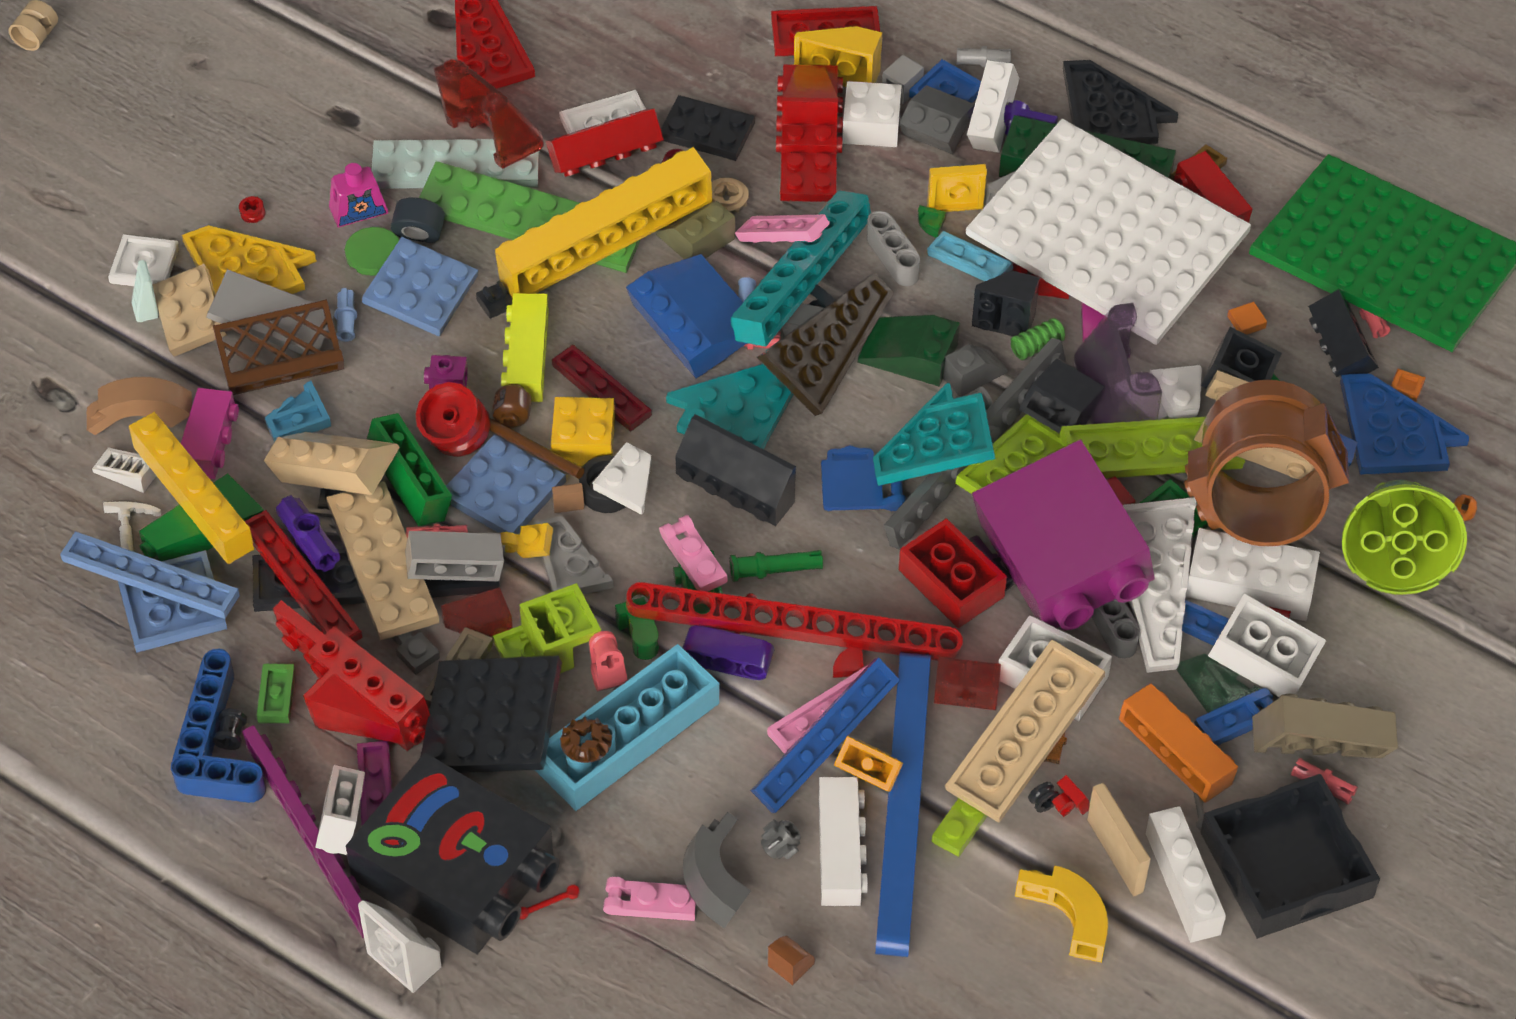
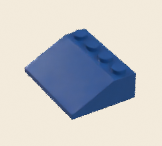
M702 254L650 270L626 286L633 306L695 379L747 344L735 340L734 330L731 326V317L743 304V301Z

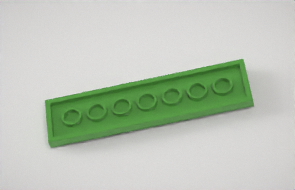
M438 161L435 162L419 198L429 200L440 206L445 212L444 220L511 240L520 237L530 228L539 227L549 222L556 215H562L574 209L580 203ZM640 240L594 264L627 273Z

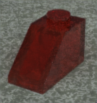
M500 587L441 605L445 628L458 633H462L464 628L467 627L493 638V635L513 628L512 615Z

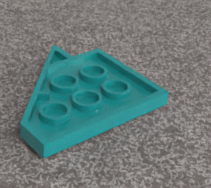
M764 364L668 392L666 403L685 409L677 423L678 433L685 435L691 418L696 414L764 449L794 394Z
M945 384L873 457L878 486L996 459L982 392L954 399L951 384Z

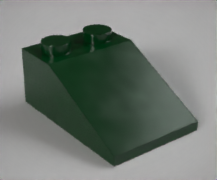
M935 315L879 317L867 337L857 363L940 387L944 376L945 356L955 352L958 346L960 323Z

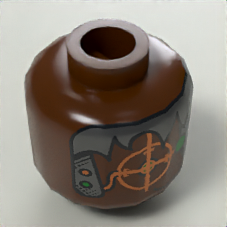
M508 384L499 388L493 400V418L509 428L524 425L530 416L531 395L518 384Z

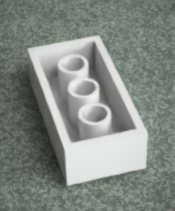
M1199 528L1185 597L1237 607L1242 596L1246 594L1265 606L1291 611L1290 618L1306 621L1312 600L1320 552L1289 545L1256 546L1239 541L1228 533Z

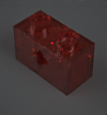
M939 657L934 703L996 710L1001 664Z

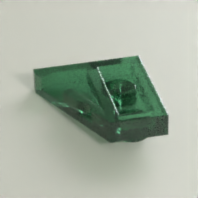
M1207 654L1181 661L1176 669L1207 713L1260 690L1255 685L1249 688L1236 680L1237 673L1229 668L1222 667L1217 661L1208 657Z

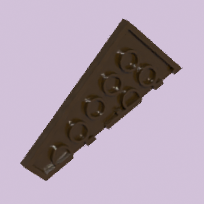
M876 273L871 274L757 356V358L814 416L820 415L824 412L894 292Z

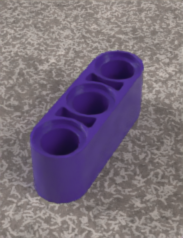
M699 625L689 628L682 647L704 669L752 680H763L766 678L775 651L773 645L765 640Z

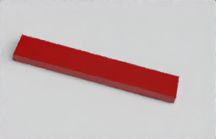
M265 510L246 520L245 523L251 531L253 546L314 625L324 634L335 626L354 642L363 638L362 631L269 512Z

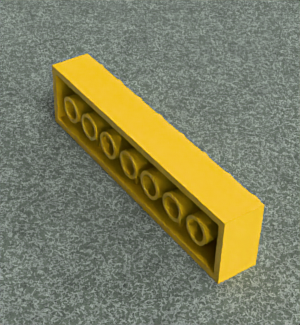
M694 147L686 151H680L671 159L651 166L648 171L638 176L629 177L619 186L613 189H606L599 196L587 202L579 203L574 209L562 215L559 214L552 217L549 222L539 227L530 228L520 237L503 242L495 249L500 281L512 298L513 293L536 294L712 202L710 169Z

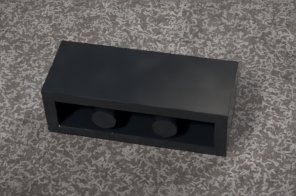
M1339 289L1308 306L1313 316L1309 318V322L1314 331L1322 336L1319 344L1326 355L1330 354L1332 361L1328 363L1336 377L1348 374H1368L1379 368L1349 302Z

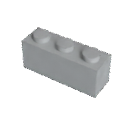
M409 531L405 549L408 579L500 580L504 563L501 534Z

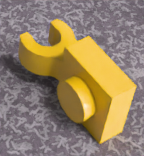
M548 523L521 526L520 534L511 532L498 533L501 534L502 545H505L504 551L506 553L517 552L522 558L550 555L553 527Z

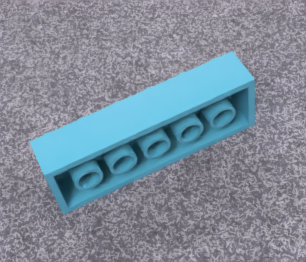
M677 644L575 719V721H578L586 716L588 719L595 720L598 717L602 724L608 725L612 735V744L610 750L603 758L590 763H581L570 759L561 748L562 728L549 738L544 770L535 771L577 811L719 704V682ZM591 732L587 733L585 737L580 736V747L586 740H592Z

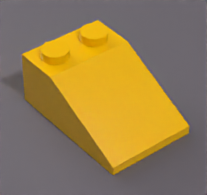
M857 26L796 32L794 65H838V77H843L844 87L847 86V81L875 83L881 70L882 32Z

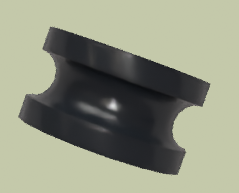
M1044 782L1030 792L1028 799L1032 804H1035L1034 808L1036 811L1042 813L1054 807L1052 801L1059 793L1054 791V786L1051 782Z

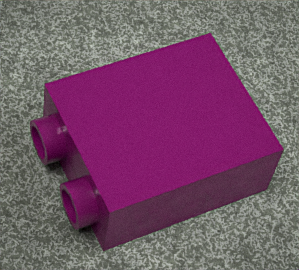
M1081 439L972 493L981 527L1036 619L1055 628L1061 627L1063 630L1078 628L1092 617L1094 609L1114 599L1121 603L1132 601L1141 596L1147 590L1149 582L1155 579L1148 545Z

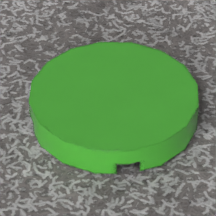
M381 227L361 229L353 233L346 241L344 250L347 264L355 268L362 275L375 276L398 243L399 238L392 231Z

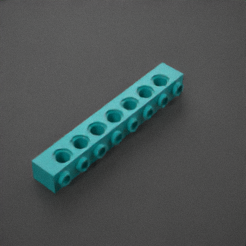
M841 190L836 192L818 214H825L830 223L822 231V235L812 242L795 241L737 311L733 313L731 326L734 330L736 341L765 347L769 344L812 292L815 285L821 281L867 225L868 216L871 214L868 195Z

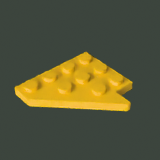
M209 225L182 235L183 243L195 265L205 264L208 268L215 295L227 269L290 294H295L305 290L304 281L297 269L317 262L314 251Z

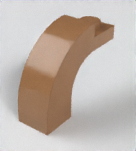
M130 377L110 382L98 388V400L87 407V431L97 435L120 419L130 416H147L154 411L165 425L172 428L189 417L192 408V392L177 383L154 377Z

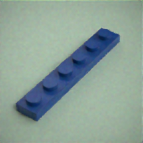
M879 657L875 658L750 791L771 813H776L900 679Z

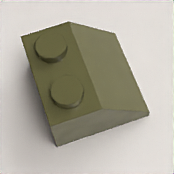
M712 201L702 208L657 230L656 235L683 259L700 254L706 259L735 239V216L718 201Z

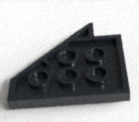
M1091 60L1063 61L1062 69L1072 124L1085 131L1135 142L1158 144L1159 133L1157 124L1177 123L1178 112Z

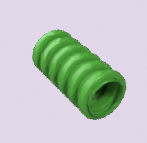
M1050 318L1048 321L1042 322L1041 325H1036L1026 332H1021L1018 336H1013L1011 338L1012 351L1020 360H1025L1028 356L1031 357L1035 353H1039L1051 338L1064 341V327L1058 319Z

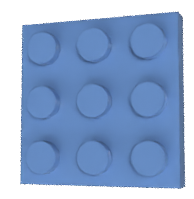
M401 237L364 293L362 303L440 337L477 278L478 269Z
M494 434L446 487L452 494L451 506L498 533L511 532L519 534L521 526H526L553 497L552 487L562 486L566 482V474Z
M206 550L162 561L214 580ZM118 581L136 653L227 629L226 620Z

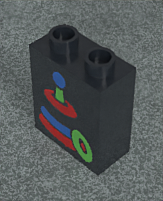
M424 753L345 845L350 873L356 882L476 955L479 954L491 937L502 941L510 935L521 915V907L518 906L519 902L530 889L538 893L543 892L554 879L560 863L559 859L553 854L550 825L427 753Z

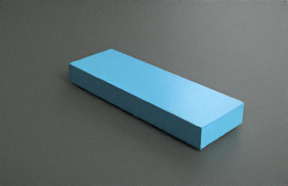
M942 231L927 248L928 256L982 281L990 280L1013 270V262L945 231Z

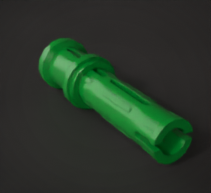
M822 551L767 556L764 553L756 552L754 556L746 557L730 555L732 582H737L739 578L757 577L758 579H763L767 574L823 569Z

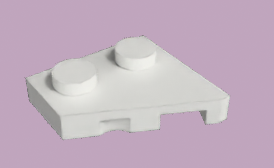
M1200 365L1150 370L1147 379L1170 419L1197 416L1200 409L1202 374Z

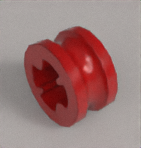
M246 197L238 205L241 218L247 223H257L265 217L264 204L259 197Z

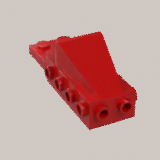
M783 64V76L778 75L777 92H783V95H777V112H782V115H777L776 132H782V136L776 135V152H781L780 201L828 202L836 194L837 153H842V137H837V133H842L843 117H839L838 113L843 112V97L837 96V94L843 93V77H838V65Z
M282 600L273 608L277 619L275 624L283 634L282 641L292 651L298 649L304 654L303 657L311 665L312 671L318 677L316 683L303 695L315 726L319 729L394 742L407 752L414 745H418L424 740L430 712L421 693L335 626L324 634Z

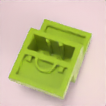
M575 583L519 604L521 625L493 635V643L501 658L559 656L562 662L560 673L574 669L573 647L589 642L594 634L601 631V628L578 584Z

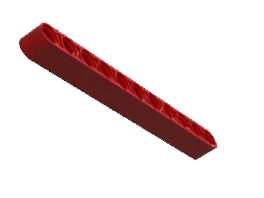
M637 582L631 585L626 595V608L628 612L638 618L693 626L699 625L714 629L846 648H860L866 651L900 655V652L931 655V660L943 662L955 659L963 643L961 633L956 628L950 626L645 582ZM636 595H644L648 602L644 605H637L632 601V598ZM673 599L678 602L679 606L674 610H669L664 607L663 602ZM697 604H705L709 607L710 611L706 614H699L693 607ZM728 608H735L741 615L738 618L731 619L725 615L724 611ZM764 612L771 617V620L767 623H761L756 620L755 615ZM796 617L801 621L802 625L793 628L787 624L786 619ZM826 621L831 624L833 629L829 632H823L818 629L816 624ZM858 626L862 629L863 634L853 636L848 632L847 628ZM888 630L893 634L894 639L890 641L882 640L878 632ZM913 634L920 635L924 640V644H913L909 640V636ZM940 640H951L955 648L951 650L944 649L940 644Z

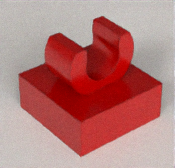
M1065 775L1057 782L1062 793L1055 797L1052 803L1063 817L1068 815L1074 807L1084 815L1089 811L1090 802L1073 781Z

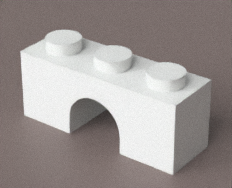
M987 60L967 132L973 149L1000 152L1006 130L1004 124L1005 106L1007 102L1013 103L1020 79L1014 64Z

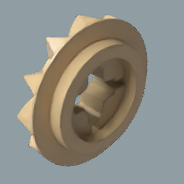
M719 178L712 181V201H718L729 212L735 211L739 213L741 207H746L749 192L741 181L733 178ZM725 191H727V195H729L728 201H725L723 198V195H725Z

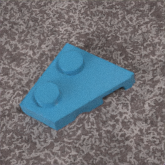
M312 381L303 385L304 391L296 398L290 396L282 403L281 407L274 409L265 417L266 426L274 442L277 437L302 432L313 433L331 427L330 417Z

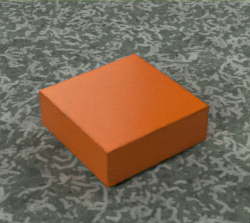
M1254 302L1228 310L1227 317L1235 329L1246 335L1263 330L1267 326V320Z
M1397 369L1391 387L1417 402L1426 377Z

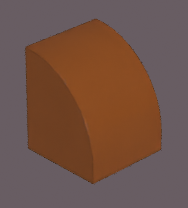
M782 936L768 946V966L792 986L815 964L814 956L789 936Z

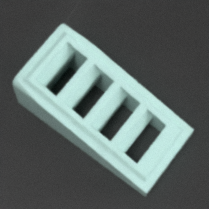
M144 260L138 261L131 302L137 322L156 319L159 316L147 263Z

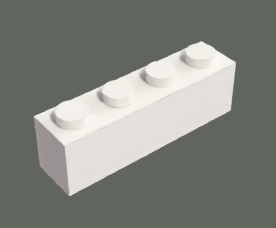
M819 777L821 906H860L861 893H867V873H861V865H866V845H860V837H865L866 826L865 817H859V809H864L865 796L864 790H858V777Z
M1178 806L1150 813L1146 836L1190 943L1221 935L1226 915L1181 807Z

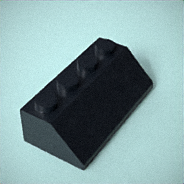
M694 414L675 456L676 474L684 481L692 482L702 487L707 493L717 495L728 501L735 508H741L753 514L758 520L766 521L776 526L795 503L796 466Z

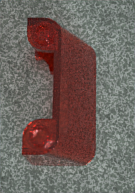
M450 59L434 68L447 123L452 128L458 127L457 122H468L471 128L482 123L490 127L496 153L493 156L495 163L500 168L504 169L542 149L544 141L541 131L504 94L469 66L456 59Z

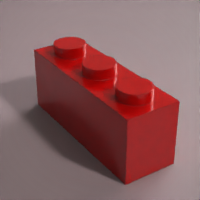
M1206 151L1177 164L1174 182L1249 223L1253 210L1252 207Z

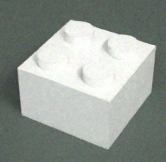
M847 81L842 144L897 147L902 85Z

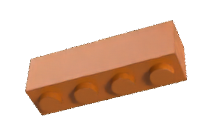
M1150 683L1124 700L1119 720L1194 793L1199 795L1204 803L1233 784L1238 766L1232 757L1225 754L1213 743L1209 735L1203 733L1193 724L1187 714L1181 712L1169 701L1165 693L1159 691Z

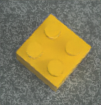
M555 397L551 451L579 466H584L595 457L612 455L615 426L614 398Z

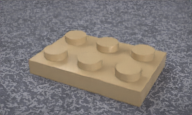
M205 264L153 284L168 348L173 357L216 340L213 325L221 323L206 318L214 300L215 291L209 270ZM226 331L220 332L222 337L227 335Z

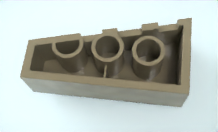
M1283 694L1252 717L1254 752L1266 753L1268 747L1281 748V754H1294L1298 750L1312 749L1313 755L1325 756L1341 750V755L1344 757L1383 758L1398 748L1395 712L1383 711L1378 706L1363 708L1356 707L1351 702L1336 704L1329 703L1324 698L1302 699L1296 694Z

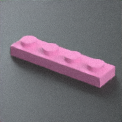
M825 214L752 216L735 234L740 242H812L822 235V231L830 223Z
M867 666L769 726L767 735L785 754Z

